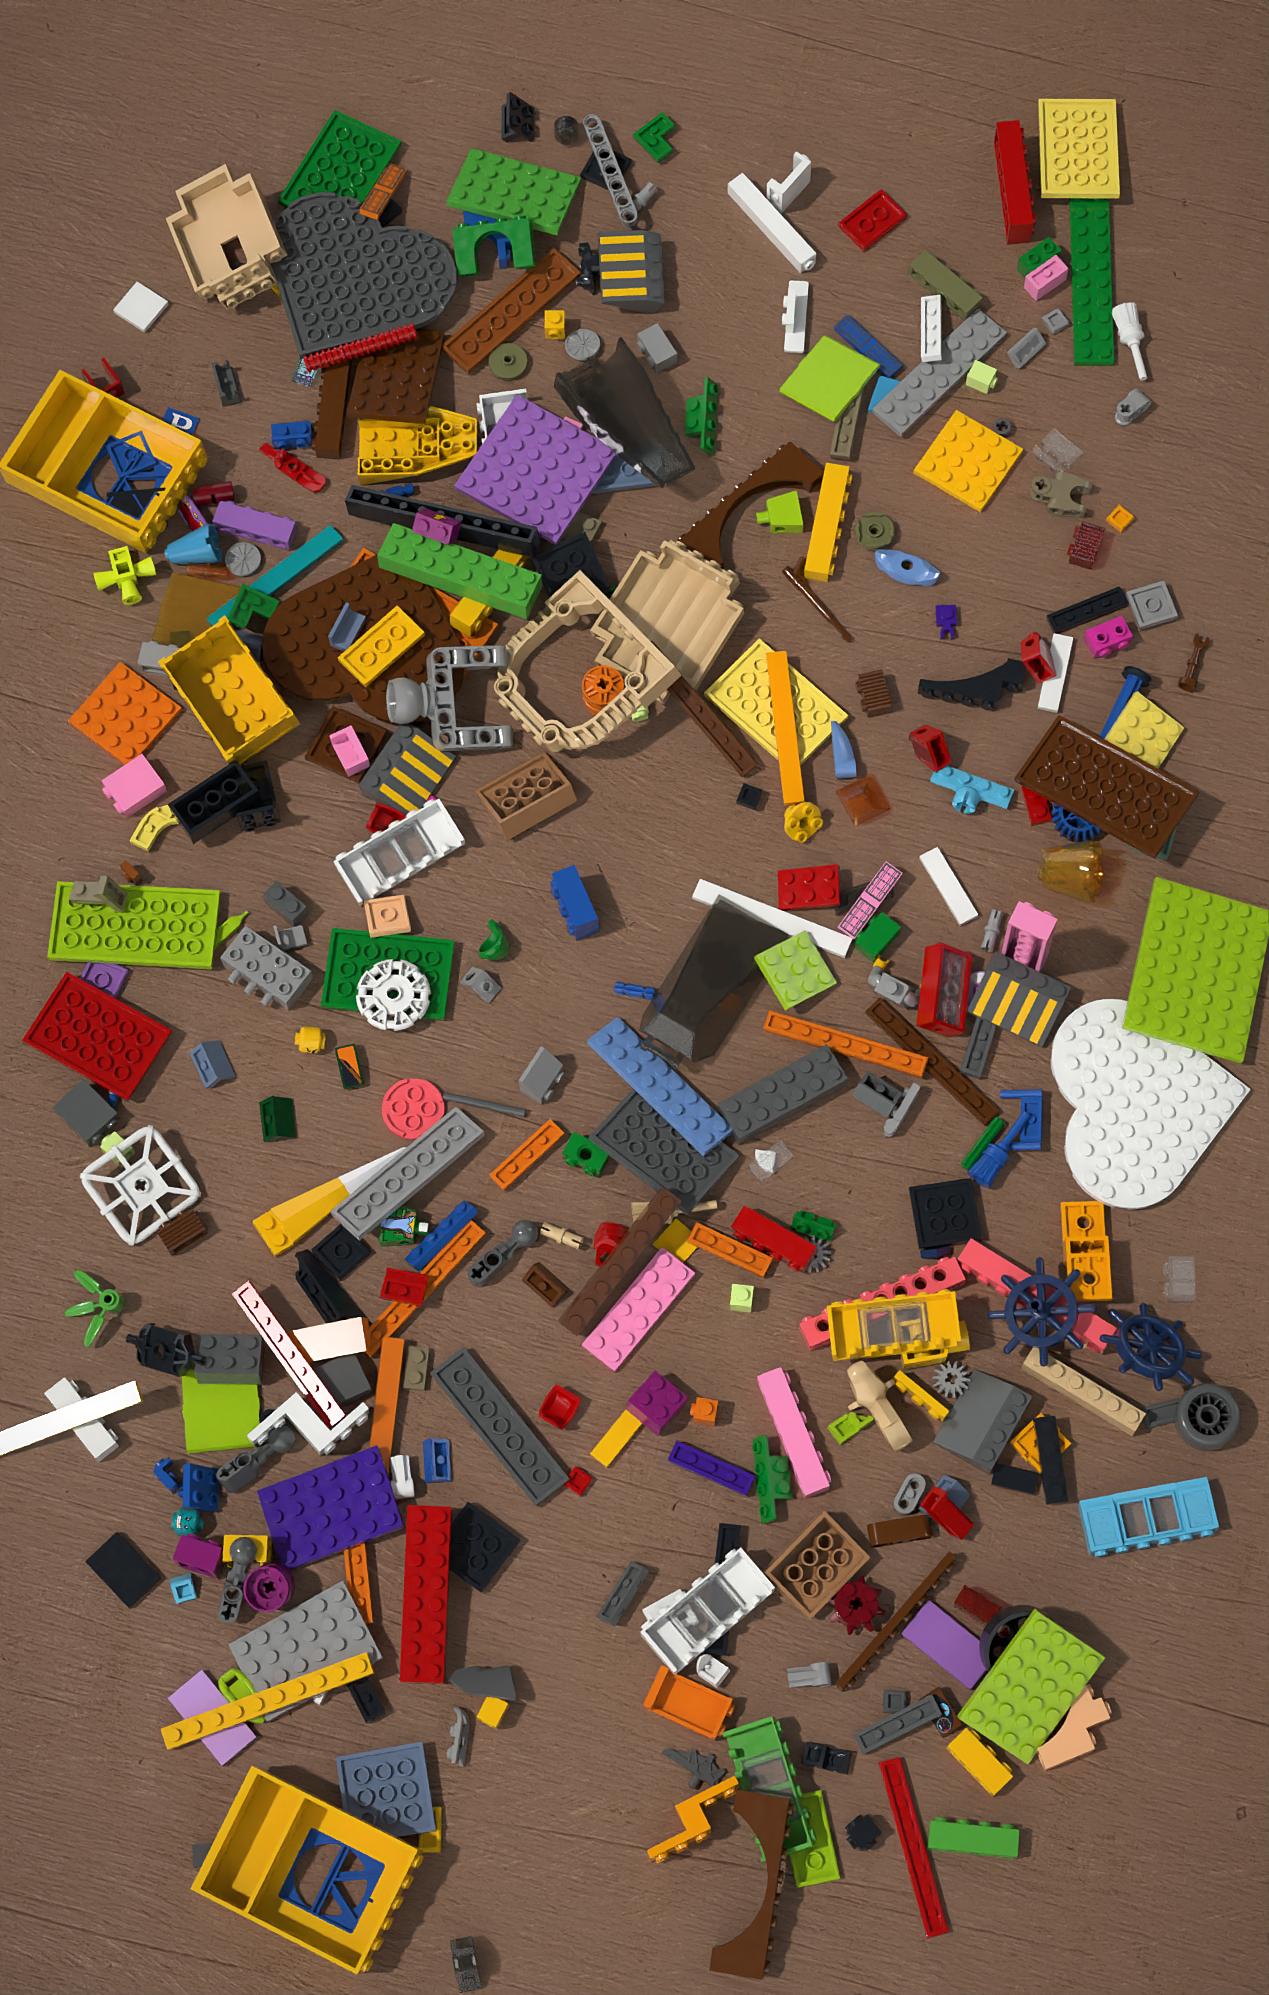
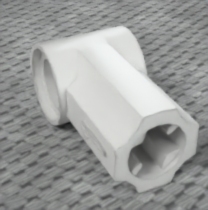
M398 1455L391 1457L390 1463L393 1479L391 1486L395 1498L415 1497L409 1456Z

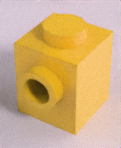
M545 310V339H565L564 310Z
M486 1697L476 1718L497 1730L509 1708V1704L505 1702V1699Z

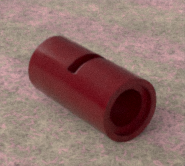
M232 481L192 487L194 504L196 506L216 504L220 501H235Z

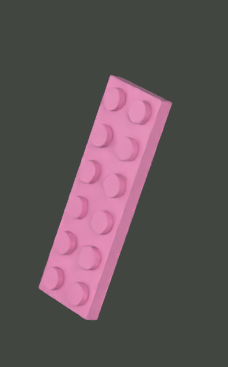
M662 1247L582 1343V1347L613 1372H616L695 1276V1272Z

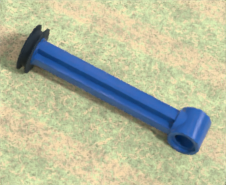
M1133 666L1124 667V671L1121 674L1126 681L1099 736L1102 739H1105L1132 695L1139 691L1140 687H1148L1150 685L1149 682H1151L1152 678L1145 671Z

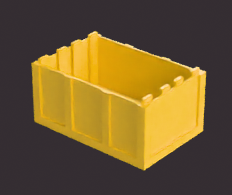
M225 615L219 619L218 623L166 659L163 657L158 661L229 764L237 760L241 766L300 725L292 710L285 703Z

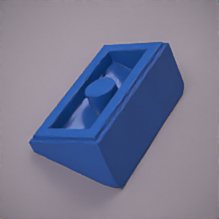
M429 1438L423 1441L425 1483L451 1482L449 1439Z

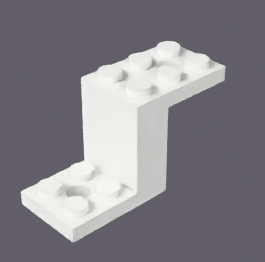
M295 1393L252 1430L247 1437L253 1446L256 1444L262 1445L268 1440L269 1432L273 1428L277 1429L285 1425V1419L287 1418L320 1456L324 1453L328 1455L336 1448L335 1443L338 1440L344 1441L352 1434V1428L356 1424L360 1427L368 1420L369 1408L362 1402L330 1431L304 1400Z

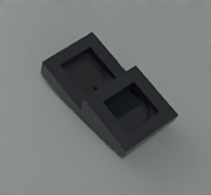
M806 1742L801 1764L848 1775L852 1753L829 1748L825 1745Z

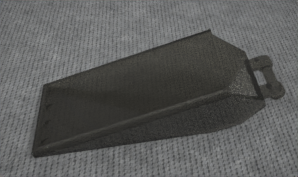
M719 894L643 1013L640 1031L648 1036L643 1041L640 1049L645 1052L648 1050L670 1063L674 1069L679 1067L684 1057L695 1063L710 1056H715L764 978V974L754 957L787 940L789 934ZM654 1039L677 1052V1056H672L652 1044Z

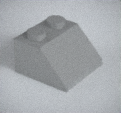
M541 1046L519 1079L520 1092L542 1105L544 1100L548 1101L552 1096L554 1085L562 1081L565 1075L563 1064Z

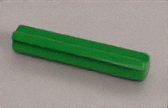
M995 1117L961 1162V1166L965 1170L969 1171L978 1161L982 1152L987 1149V1145L993 1141L1004 1126V1122L1000 1118Z

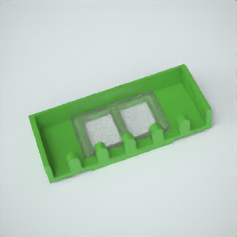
M771 1716L723 1732L722 1734L723 1737L727 1738L730 1748L728 1750L729 1756L734 1761L736 1767L735 1775L737 1780L740 1781L742 1789L791 1797L790 1802L794 1803L792 1817L788 1816L787 1825L791 1826L790 1836L784 1842V1848H787V1856L816 1847L814 1841H817V1837L813 1827L810 1828L808 1819H810L807 1806L803 1807L801 1798L804 1797L800 1784L796 1785L794 1776H797L794 1764L789 1762L787 1756L790 1754L787 1742H783L781 1733H784L780 1720ZM755 1836L756 1844L760 1846L761 1853L763 1856L762 1858H760L761 1862L766 1863L765 1855L761 1847V1844L757 1836Z

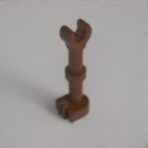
M1196 634L1193 640L1195 648L1191 658L1188 659L1185 677H1180L1178 681L1180 689L1191 693L1195 691L1198 683L1197 680L1192 678L1195 670L1199 667L1201 652L1209 643V637H1206L1205 642H1199V634Z

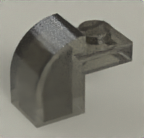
M469 1936L450 1940L453 1965L460 1993L482 1989L473 1937Z

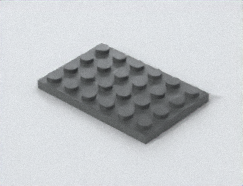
M634 1089L589 1136V1141L653 1190L658 1192L661 1186H663L679 1198L681 1203L677 1208L687 1216L739 1158V1154L723 1142L702 1156Z

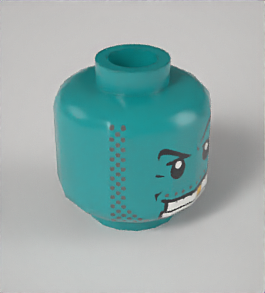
M179 1508L177 1512L173 1513L171 1529L178 1536H181V1534L188 1536V1533L197 1535L198 1531H202L204 1518H200L198 1510Z

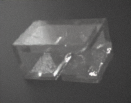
M1169 1256L1167 1263H1163V1275H1167L1168 1283H1164V1296H1167L1168 1303H1193L1196 1299L1195 1256Z

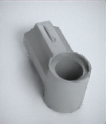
M829 1662L787 1669L789 1688L806 1686L816 1688L832 1685Z

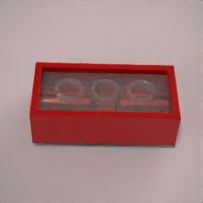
M944 943L925 947L916 1026L945 1037L964 1033L972 954Z

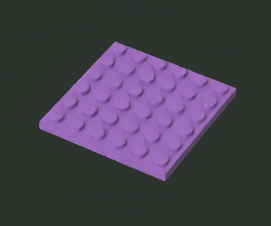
M516 395L454 485V490L513 522L537 527L540 537L557 545L617 456L618 449L523 397Z

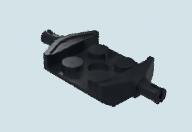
M148 1323L140 1329L138 1337L128 1334L126 1337V1342L134 1344L135 1348H137V1361L140 1365L181 1377L186 1376L193 1363L203 1366L206 1362L203 1361L206 1360V1357L195 1354L192 1337L189 1333L180 1334L157 1327L155 1323ZM159 1346H161V1347L163 1348V1355H162V1356H161V1353L159 1352Z

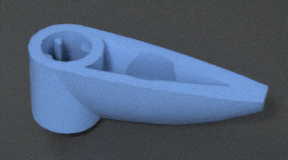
M831 721L836 779L856 777V762L849 739L836 721Z

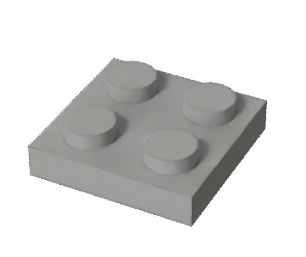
M1164 581L1126 592L1125 596L1139 630L1177 619L1178 614Z

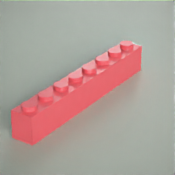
M973 1239L969 1240L957 1259L962 1272L968 1275L970 1273L975 1275L980 1283L986 1286L988 1284L991 1285L1003 1297L1009 1296L1011 1289L1001 1281L1002 1275H1008L1017 1284L1031 1276ZM1045 1285L1046 1300L1055 1291L1048 1285ZM1037 1286L1026 1291L1032 1298H1037ZM1062 1295L1052 1307L1068 1306L1065 1296ZM1020 1298L1017 1306L1028 1308V1305ZM1092 1312L1079 1313L1077 1325L1072 1333L1083 1343L1087 1344V1349L1093 1353L1099 1352L1103 1354L1109 1344L1101 1342L1099 1339L1100 1335L1114 1336L1117 1328ZM1068 1314L1053 1316L1064 1325Z

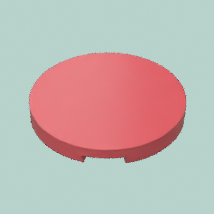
M403 1079L389 1088L383 1098L382 1116L384 1122L392 1133L403 1139L416 1140L444 1117L445 1107L441 1093L432 1083L424 1079Z

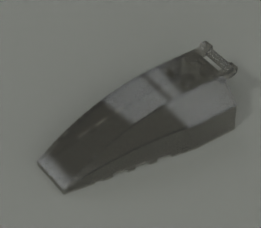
M622 337L618 339L615 353L603 365L594 356L587 358L586 362L568 372L556 373L554 388L575 417L614 453L655 485L664 488L695 470V466L684 445L681 443L678 433L675 432L669 415L663 409L662 402L657 397L654 386L643 365ZM590 368L594 369L573 381L572 378H574L575 376L581 374L582 372Z

